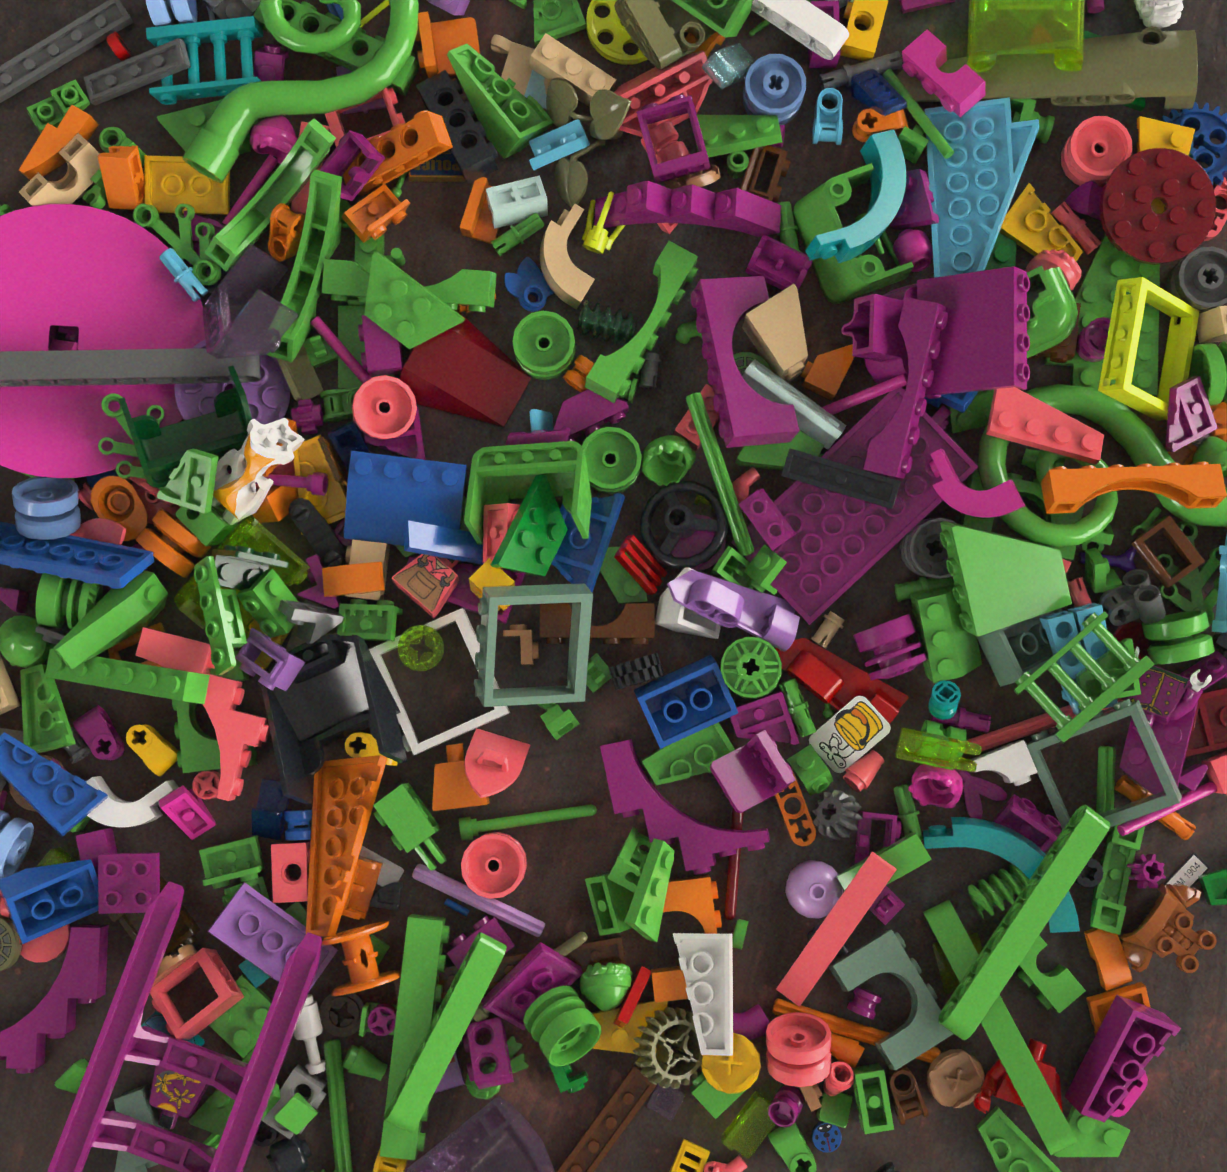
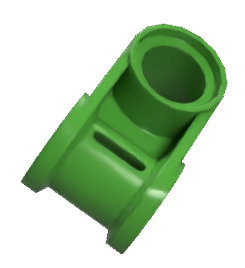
M360 387L332 389L321 392L320 398L323 399L325 408L323 422H340L353 418L351 409L353 397Z
M796 1123L790 1127H778L767 1134L773 1147L784 1160L790 1172H816V1162L813 1153L806 1144V1140ZM802 1159L804 1162H807L808 1167L803 1169V1167L798 1166L797 1160Z

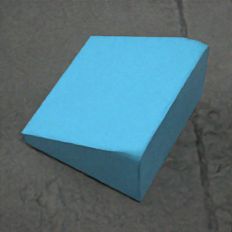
M537 409L529 411L531 432L543 429L545 431H552L554 429L552 413Z

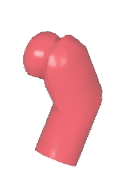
M751 467L739 476L732 484L738 503L749 496V486L761 478L754 467Z
M738 1155L728 1164L716 1161L707 1162L704 1165L703 1172H742L748 1166Z

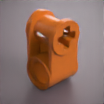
M895 101L862 110L852 127L854 138L860 142H866L872 134L893 129L896 135L899 136L905 126L909 128L902 102Z
M284 203L278 204L270 215L268 250L272 258L279 262L297 255L305 221V215L294 213Z

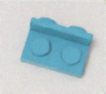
M574 120L530 140L529 144L535 157L529 161L533 170H536L589 146L590 143L580 120Z

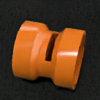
M579 355L574 361L575 366L572 370H567L563 379L581 393L588 390L585 388L586 377L594 363L588 358Z

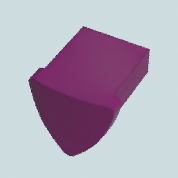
M1092 180L1076 188L1066 198V203L1076 212L1101 221L1099 205L1103 187L1098 186Z

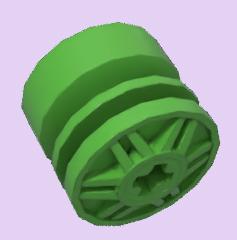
M43 573L36 596V620L40 627L60 629L67 621L68 628L71 630L103 598V585L89 584L81 580L60 578L57 575Z
M745 637L736 640L726 649L721 659V674L725 684L734 693L744 698L757 699L768 695L777 687L782 674V663L777 650L769 642L759 637ZM751 660H755V665L759 667V671H753L752 676L747 675V670L743 668L744 664H749Z
M559 986L542 994L530 1005L523 1019L525 1028L531 1033L532 1038L539 1043L540 1049L549 1063L554 1066H565L582 1058L594 1047L602 1032L601 1025L591 1011L585 1008V1003L571 986Z

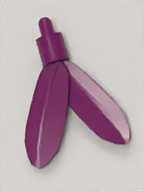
M953 765V768L962 777L965 805L971 818H982L983 810L979 794L996 801L1007 798L1006 792L1000 786L971 776L965 767L961 768L959 765Z

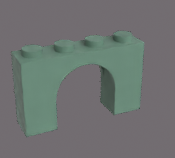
M886 930L828 967L843 992L851 991L880 973L892 974L906 985L912 1002L908 1019L901 1027L874 1043L889 1069L897 1070L950 1037L953 1033L938 1023V1017L942 1011L935 1001L938 997L929 983L925 985L919 974L922 973V970L914 958L909 959L904 950L906 944L898 932L894 933L892 930Z

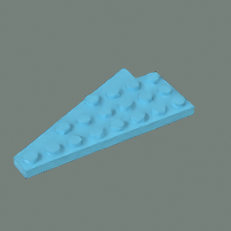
M1010 97L979 101L962 117H959L953 111L948 112L943 106L925 109L927 117L954 151L950 158L945 159L926 134V138L929 140L927 143L929 190L934 198V202L931 205L933 213L939 216V223L931 224L934 278L984 271L1039 130V119L1012 123Z

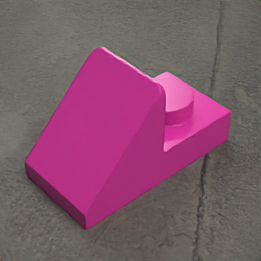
M184 785L159 800L160 808L191 840L216 825L202 799L195 795L193 789L188 791Z

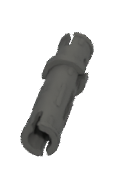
M894 51L893 53L851 66L845 64L841 66V69L819 74V83L829 81L823 83L820 89L822 91L826 88H837L843 85L849 87L856 81L882 74L888 69H901L902 59L894 61L901 57L899 51Z

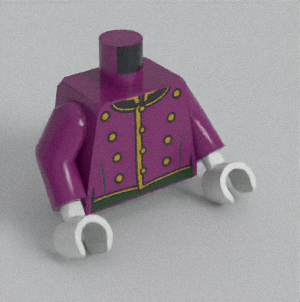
M1138 646L1135 650V657H1138L1140 653V649ZM1153 665L1139 677L1141 694L1121 699L1123 701L1130 699L1131 702L1139 700L1151 727L1154 721L1167 725L1170 720H1178L1194 709L1203 692L1201 688L1206 687L1211 682L1212 677L1209 675L1205 682H1200L1197 679L1200 669L1196 670L1189 679ZM1133 723L1132 728H1133L1134 730L1138 731L1137 728H1136V726H1135V723Z

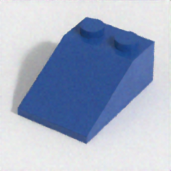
M91 859L27 868L0 879V892L22 944L99 911L98 877Z

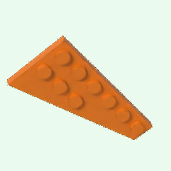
M378 755L324 761L320 771L314 774L306 934L309 932L320 937L336 936L386 765L387 757Z

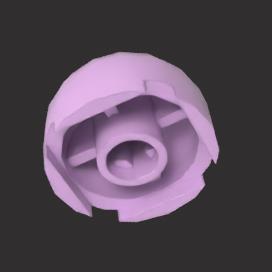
M808 860L798 864L791 870L786 882L785 893L789 904L797 913L807 918L819 919L827 916L843 894V887L836 877L839 874L832 866L822 861Z

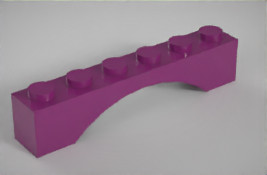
M909 297L904 299L898 327L904 338L908 353L909 373L907 387L901 405L893 419L881 433L870 441L863 470L904 479L906 473L908 474L911 470L913 458L910 456L912 446L918 441L920 429L917 426L919 418L924 415L927 400L924 397L927 387L929 388L933 381L934 371L931 369L934 358L938 357L941 349V342L938 340L941 329L943 330L946 327L948 320L947 307L939 303Z

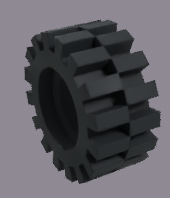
M658 653L609 668L615 690L627 688L665 675Z

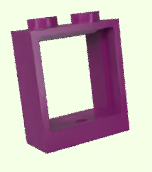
M677 95L670 98L667 103L660 105L650 103L643 106L642 110L636 111L656 184L710 169L709 158L692 96ZM688 113L698 152L658 164L647 125Z

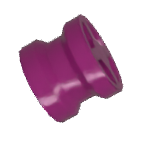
M855 987L853 991L854 999L849 1002L847 1008L859 1015L874 1020L876 1015L874 1009L881 1002L882 997L862 987Z
M381 1003L373 1008L367 1021L372 1033L378 1036H385L393 1032L397 1013L394 1006L388 1003Z

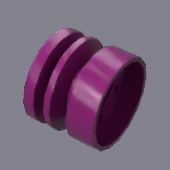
M910 614L853 635L859 652H874L875 656L864 663L865 667L876 663L880 667L879 670L868 674L871 681L875 679H890L913 670L923 661L928 660L926 653L914 657L911 654V650L921 647L922 643L914 642L908 644L906 641L907 637L917 631Z

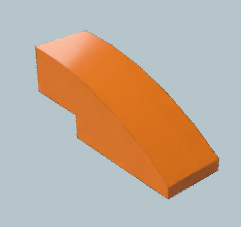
M71 105L57 128L49 123L46 124L19 171L29 180L38 172L42 176L51 173L66 162L58 152L78 133L88 141L99 124L90 114Z

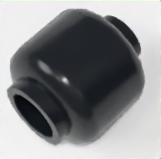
M293 1135L291 1139L286 1137L272 1144L269 1148L270 1154L266 1157L273 1172H304L309 1166L307 1158L312 1156V1153L305 1139L299 1141L297 1136Z

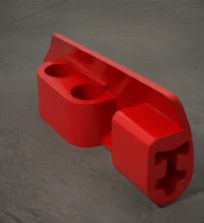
M805 637L794 640L787 651L774 647L780 657L782 670L792 678H796L798 683L822 702L830 703L838 711L856 696H863L890 724L900 712L899 709L908 700L906 694L879 679L871 681L868 673Z

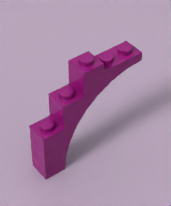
M647 180L628 185L627 191L614 194L603 228L642 223H682L725 228L762 237L763 234L780 233L781 205L739 188L714 193L693 184L669 189ZM608 196L596 199L594 226H597Z
M632 739L600 746L614 814L622 813L623 818L639 815V809L643 808L650 843L653 839H659L667 844L675 843V837H679L686 871L693 870L694 874L711 871L710 866L716 864L715 853L719 852L720 857L737 854L736 849L747 847L748 851H755L765 848L764 843L770 841L768 828L754 830L724 829L700 822L681 812L666 800L650 782L638 761Z
M79 924L71 927L65 960L48 994L33 1011L19 1022L0 1031V1061L6 1060V1068L16 1069V1073L21 1074L33 1073L34 1069L45 1064L46 1033L47 1038H64L65 1034L75 1029L76 1001L81 1004L95 1003L96 999L106 994L109 925Z

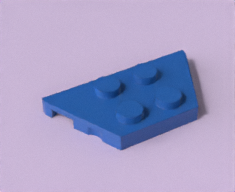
M616 493L614 496L592 498L588 539L582 538L571 513L566 511L562 503L560 512L568 530L551 564L571 584L585 583L593 592L625 499L623 494Z

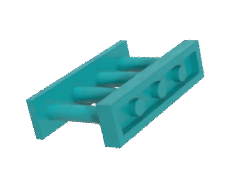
M254 16L146 28L147 40L155 47L178 38L182 39L187 47L191 66L188 68L189 84L173 85L172 74L161 79L162 87L149 88V93L162 104L172 105L176 104L177 100L225 96L239 86L261 81L258 77H253L252 41L254 38L263 37V26ZM230 40H239L242 78L227 80L225 44ZM202 43L213 44L215 81L200 83L198 47Z

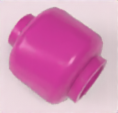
M906 229L898 235L894 242L893 251L900 266L912 262L914 267L911 271L919 272L930 265L933 258V247L924 231Z

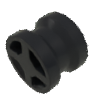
M1090 858L1075 880V883L1085 887L1098 885L1104 873L1100 863Z

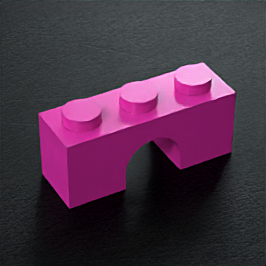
M928 29L902 51V67L910 77L913 78L915 76L921 81L922 87L928 94H935L948 112L953 111L959 117H962L985 96V81L967 64L954 73H944L939 70L947 61L946 46Z

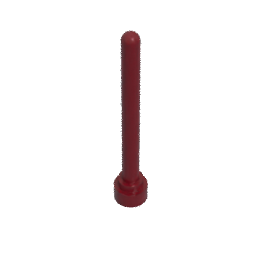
M734 808L732 809L731 829H743L744 812L737 813ZM737 848V854L730 855L728 860L724 916L728 920H733L736 916L741 848Z

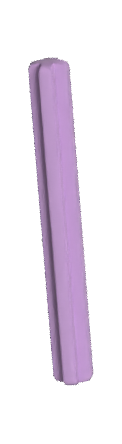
M417 864L413 871L412 877L531 935L539 937L545 927L543 921L494 898L489 899L479 896L468 888L467 885L435 870L431 871L423 864Z

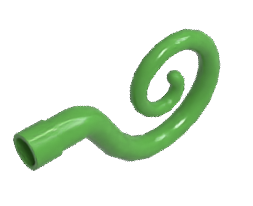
M260 0V11L265 27L277 42L295 52L317 54L333 51L352 39L361 26V4L358 0H319L324 4L335 3L340 5L343 9V19L332 30L318 34L302 33L291 27L285 20L282 0ZM389 0L391 7L390 25L383 45L371 61L352 73L324 80L250 82L229 92L216 106L204 128L199 129L182 157L183 160L208 178L223 183L240 155L238 150L257 120L282 115L326 114L362 104L390 86L412 52L418 28V0Z
M1053 384L1033 388L1025 392L1063 413L1081 415L1102 426L1126 450L1135 466L1145 463L1152 464V466H1164L1174 463L1172 457L1148 425L1125 404L1093 387ZM987 425L979 441L978 471L983 490L994 488L1008 481L1005 463L1007 447L1010 441L986 435ZM1040 450L1035 461L1036 476L1040 484L1047 472L1053 468L1054 462L1060 458L1071 459L1081 464L1082 467L1092 465L1096 468H1108V465L1101 458L1095 465ZM1112 491L1097 496L1094 508L1084 518L1073 524L1046 522L1031 512L1026 506L999 517L1010 529L1031 542L1051 547L1077 546L1100 535L1109 525L1118 504L1117 491ZM1154 493L1165 509L1186 523L1227 528V496L1216 508L1187 509L1170 498Z

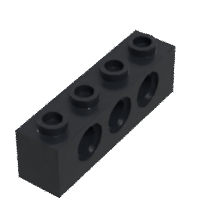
M446 70L417 84L416 87L427 111L442 116L453 146L449 151L467 184L469 185L475 180L498 170L495 158L498 157L497 151L491 141L486 143L483 137L486 136V132L479 120L474 122L472 115L475 113L468 99L463 101L460 97L463 92L457 79L451 80Z

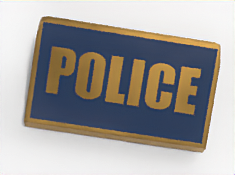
M441 153L409 171V181L465 182V178L451 153Z

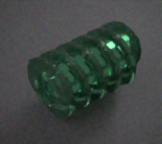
M586 299L580 313L577 331L581 327L582 335L587 336L590 330H592L594 339H597L603 332L605 342H608L612 335H614L616 345H619L622 339L625 338L626 345L635 335L638 318L636 321L633 320L632 311H629L625 318L622 317L621 308H618L616 313L612 315L610 305L606 307L604 312H601L600 303L598 302L593 309H590L589 300Z

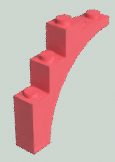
M143 627L136 656L155 662L164 668L210 675L205 704L203 706L214 726L220 750L221 776L217 798L226 801L235 800V797L240 796L243 789L244 779H241L243 768L248 767L252 752L248 750L249 745L261 747L262 742H266L270 733V727L267 725L268 718L235 710L236 706L242 703L244 697V689L241 688L243 682L210 674L211 668H215L211 661L212 652L210 644Z

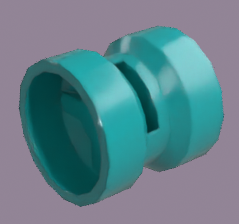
M945 680L939 681L933 686L928 709L935 718L946 720L955 715L961 697L959 687L955 683Z

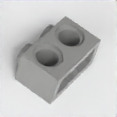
M299 1064L292 1070L280 1089L281 1099L262 1119L263 1122L289 1139L292 1138L294 1133L278 1123L273 1117L297 1092L299 1093L298 1086L306 1084L310 1087L311 1096L302 1097L315 1109L319 1107L326 1096L323 1089L327 1082L315 1074L309 1075L308 1070Z

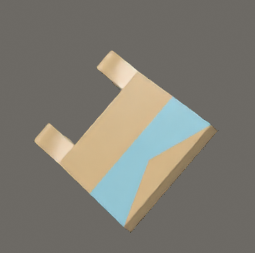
M494 35L491 40V50L508 54L501 77L506 81L510 78L516 83L514 88L526 98L529 95L532 96L547 111L546 96L550 81L529 68L530 56L535 49L512 42L503 36Z

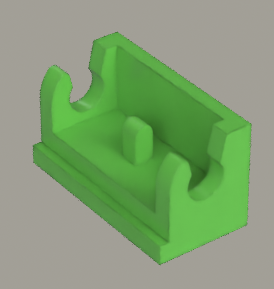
M635 827L631 829L608 875V879L634 893L648 853L642 851L639 846L646 845L650 848L652 844L649 838L637 832L638 829Z

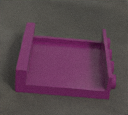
M1012 266L917 280V299L939 303L947 307L946 312L948 313L946 327L943 330L941 329L938 341L941 342V349L938 357L934 358L931 370L934 371V377L931 386L926 389V398H941L942 394L1013 387L1022 390L1027 389V381L1030 377V369L1027 364V351L1030 348V339L1027 334V321L1030 318L1027 292L1030 288V281L1026 271Z

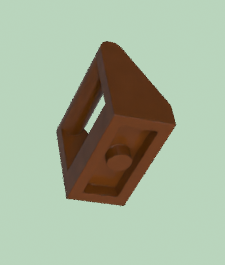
M1164 515L1131 542L1165 589L1205 562L1170 515ZM1159 530H1161L1185 562L1171 576L1144 542Z

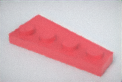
M1018 388L994 389L986 435L1095 465L1100 461L1104 434Z

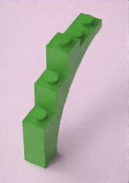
M316 169L310 175L309 196L302 236L282 301L266 331L265 355L293 362L313 328L310 323L316 318V304L322 293L324 259L331 258L341 240L342 218H339L341 176Z

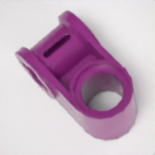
M95 706L73 721L76 731L84 739L96 758L116 760L123 755L125 751L124 741L101 706ZM106 742H111L112 744L108 747L110 752L104 751L107 748Z

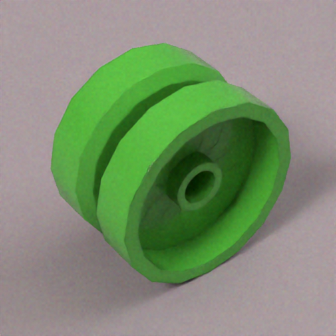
M543 310L529 314L515 328L512 341L518 364L525 373L536 379L550 380L558 378L567 372L574 362L576 346L573 329L565 318L557 313ZM543 343L549 344L547 348H542Z
M1227 341L1221 342L1218 346L1214 343L1197 344L1193 347L1189 378L1200 376L1210 406L1218 405L1221 401L1227 403Z
M615 427L595 430L586 437L582 448L586 455L590 487L604 494H616L630 488L640 474L642 458L639 444L634 437L623 429ZM609 456L615 457V463L607 464L605 459L609 460Z
M1205 610L1185 611L1165 615L1161 621L1153 624L1142 622L1145 639L1157 641L1147 649L1149 659L1154 664H1171L1201 658L1214 653L1215 648L1212 636L1200 633L1209 627L1207 612Z

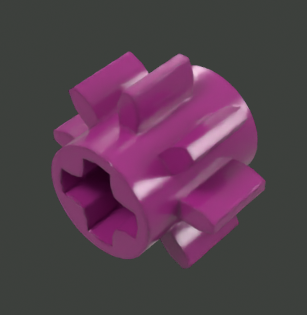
M311 399L298 400L299 407L291 409L292 420L296 422L297 429H301L304 435L318 433L317 426L324 425L321 405H314V401Z
M1136 854V861L1133 864H1127L1132 869L1128 879L1138 882L1137 888L1146 889L1147 886L1149 888H1158L1157 882L1166 878L1163 875V866L1165 864L1155 860L1156 854H1147L1146 856Z

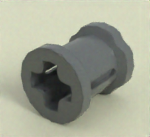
M71 727L76 744L63 748L71 757L69 759L71 764H74L90 754L91 750L78 734L75 727Z

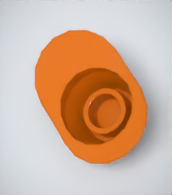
M119 476L104 477L94 485L91 491V504L97 516L113 520L126 528L123 541L136 539L141 531L146 528L148 515L134 487L126 479H122Z

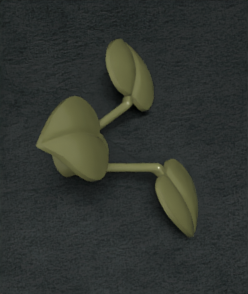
M553 79L550 81L546 96L547 114L554 121L553 124L561 127L568 124L571 117L576 120L591 122L590 134L593 138L597 139L596 142L574 153L570 160L565 157L559 159L554 173L556 189L563 201L572 208L574 204L578 205L583 198L588 184L586 169L581 162L576 161L577 158L598 146L605 145V140L619 139L622 136L623 131H620L619 128L626 117L631 101L610 90H598L593 95L590 103V114L592 117L579 115L574 112L578 105V97L574 88L562 79Z

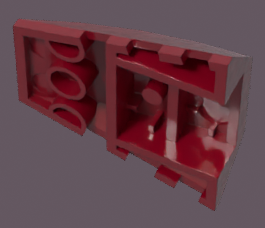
M466 318L463 323L414 347L403 366L399 378L411 389L415 396L416 405L462 415L500 427L506 426L531 381V378Z

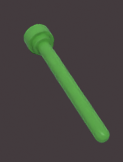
M589 804L477 821L476 818L471 819L470 816L459 818L461 840H471L473 836H479V832L593 816L596 814L597 809L594 805Z

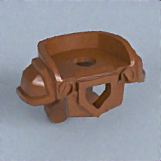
M1161 883L1157 888L1161 895L1155 901V906L1139 927L1131 933L1121 934L1120 938L1123 940L1121 944L1124 955L1131 963L1133 970L1142 972L1147 969L1153 952L1161 958L1173 952L1177 955L1176 966L1178 969L1185 973H1193L1199 967V962L1194 956L1199 948L1210 950L1215 947L1217 942L1212 932L1205 929L1195 932L1191 929L1194 915L1187 911L1186 908L1200 899L1201 891L1183 884L1164 885Z

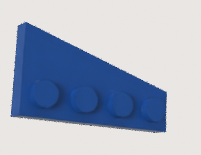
M4 732L0 735V774L61 837L108 798L106 793L88 785L83 779L65 771L60 765L37 754L35 750Z

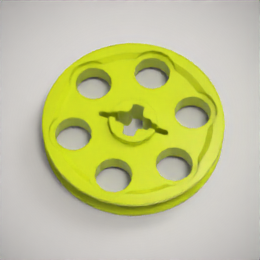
M591 0L587 11L586 28L594 49L607 60L617 64L633 65L648 60L640 49L635 55H628L623 51L624 45L627 43L635 44L625 27L622 26L623 24L616 13L614 5L617 0ZM598 6L608 7L610 14L605 18L596 16L594 11ZM600 33H610L613 36V41L610 44H601L598 40Z

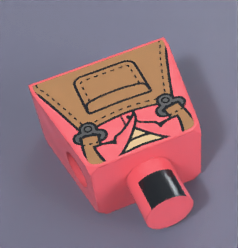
M421 554L392 577V581L402 592L435 619L459 582L458 575L452 570L459 561Z

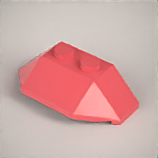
M704 51L685 55L661 70L654 67L620 85L614 93L629 99L631 104L619 130L643 137L636 111L642 110L643 106L650 103H657L658 105L667 103L670 98L677 95L692 96L697 114L709 85L714 79ZM686 113L648 124V130L650 131L657 125L668 121L672 122L673 126L688 119L689 115Z

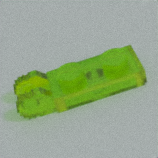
M902 727L895 757L949 770L959 769L974 772L977 768L976 762L957 757V754L961 752L980 755L982 747L973 742L960 741L959 739Z

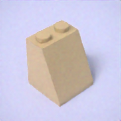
M792 284L748 312L742 326L761 357L769 364L771 371L783 380L786 378L788 382L802 373L801 370L805 367L804 363L808 357L798 289L795 284Z

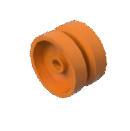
M160 508L152 518V521L163 535L151 528H144L136 537V541L145 550L153 551V556L168 568L187 578L195 565L193 560L184 551H187L194 557L203 558L211 546H205L178 518L165 509Z

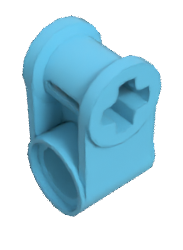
M826 88L820 92L817 98L812 130V144H817L819 141L835 142L836 145H841L843 134V99L837 89ZM831 100L835 104V108H825L822 105V101Z

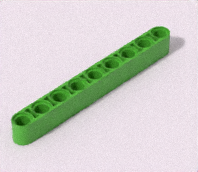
M1082 805L1075 811L942 1009L938 1017L939 1024L962 1040H967L975 1032L1110 828L1108 820L1087 805Z
M948 899L924 911L923 914L960 983L979 954ZM999 994L981 1021V1025L1049 1154L1053 1155L1077 1143V1140Z

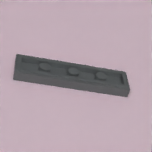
M178 38L85 76L84 81L89 101L96 106L191 66L185 43L182 39Z

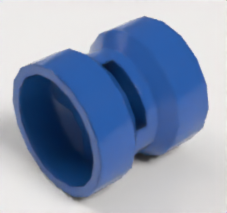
M312 810L284 811V820L288 824V828L285 831V840L311 839L310 821L312 820ZM296 825H304V827H295V828H294V826H296Z

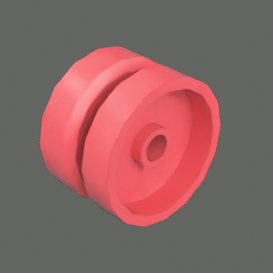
M1094 116L1084 120L1073 131L1062 149L1061 166L1065 175L1074 184L1079 186L1091 180L1096 182L1098 186L1106 185L1113 170L1131 156L1132 139L1127 128L1118 120L1108 116Z
M384 375L373 377L360 386L353 397L351 409L353 420L362 432L369 437L383 440L398 437L406 432L414 422L417 406L415 396L407 384L398 378ZM382 402L388 403L387 407L390 410L387 413H382L379 410V405Z
M502 832L486 833L472 841L464 851L461 862L462 877L468 888L479 896L489 899L504 897L513 892L523 880L527 869L526 853L520 842L511 835ZM496 860L499 863V869L491 870L488 867L491 863L490 861Z
M796 1012L783 1014L774 1018L768 1024L766 1030V1067L768 1073L776 1081L788 1086L804 1087L817 1084L829 1075L831 1069V1031L826 1022L814 1015Z

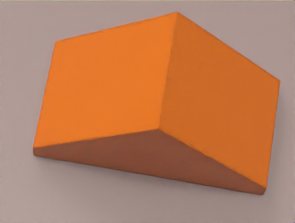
M272 485L256 513L249 516L251 522L268 523L282 520L289 514L290 503L299 498L298 488Z

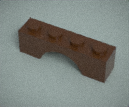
M569 603L540 604V638L546 639V644H563V639H570L572 610ZM626 603L620 616L613 622L603 626L591 625L589 644H592V639H603V644L607 645L620 644V639H631V644L648 645L649 639H654L655 604Z

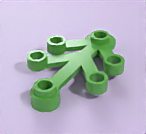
M139 204L133 212L135 222L142 227H152L173 247L172 249L181 259H186L194 266L192 267V273L202 285H214L221 277V267L204 253L215 234L213 225L201 222L195 227V234L199 238V256L193 250L191 220L195 216V210L191 205L179 204L175 209V215L179 222V237L159 218V212L155 206ZM184 208H186L188 211L186 217H184L182 214ZM149 211L151 212L150 220L147 219V213ZM204 226H206L208 230L206 236H204L202 233V229ZM208 266L211 269L210 276L206 274V269Z
M115 393L106 395L102 400L103 412L111 418H116L132 440L119 399L123 397ZM117 402L120 408L115 412L110 411L108 408L109 404ZM152 405L147 409V415H150L153 409H158L161 412V416L156 420L160 425V422L164 419V410L159 405ZM109 437L102 438L98 443V448L103 455L108 456L116 453L138 457L133 444L116 442ZM109 441L113 444V448L111 451H104L102 444ZM121 461L116 465V473L122 479L130 477L146 479L142 467L132 466L128 461ZM122 465H128L131 470L129 474L122 475L119 472V468Z
M1185 521L1176 523L1182 532L1185 526L1190 528L1191 534L1186 537L1195 547L1194 539L1198 535L1197 526ZM1219 547L1210 551L1209 559L1200 571L1197 567L1177 581L1189 591L1190 601L1178 593L1175 584L1170 586L1172 590L1170 596L1164 594V586L1162 584L1158 587L1162 599L1169 600L1184 612L1205 610L1209 626L1214 620L1212 608L1217 603L1220 576L1214 580V588L1204 600L1202 587L1220 565V561L1215 556L1216 552L1219 551ZM1161 554L1157 556L1158 560L1164 558L1167 561L1165 569L1170 576L1179 569L1173 564V559L1170 555Z

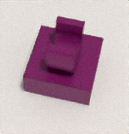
M885 886L869 910L886 925L905 904Z

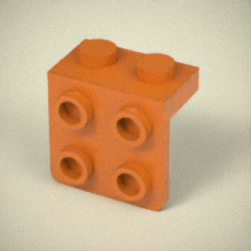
M428 11L418 13L419 24L416 42L421 41L422 50L417 51L420 68L426 69L428 79L446 70L449 76L456 75L447 56V53L452 49L468 44L480 54L474 18L468 17L431 23Z

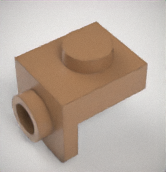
M510 625V630H503L505 638L520 637L521 665H534V659H539V642H533V631L527 630V625Z

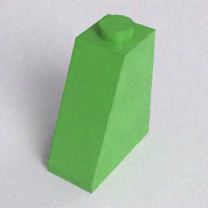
M799 430L792 441L788 443L744 446L735 463L739 466L783 471L790 448L822 457L824 454L820 452L825 445Z

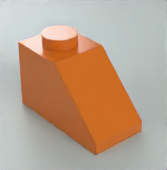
M853 344L817 355L814 363L808 361L801 374V377L805 378L802 387L832 401L855 357L852 356Z

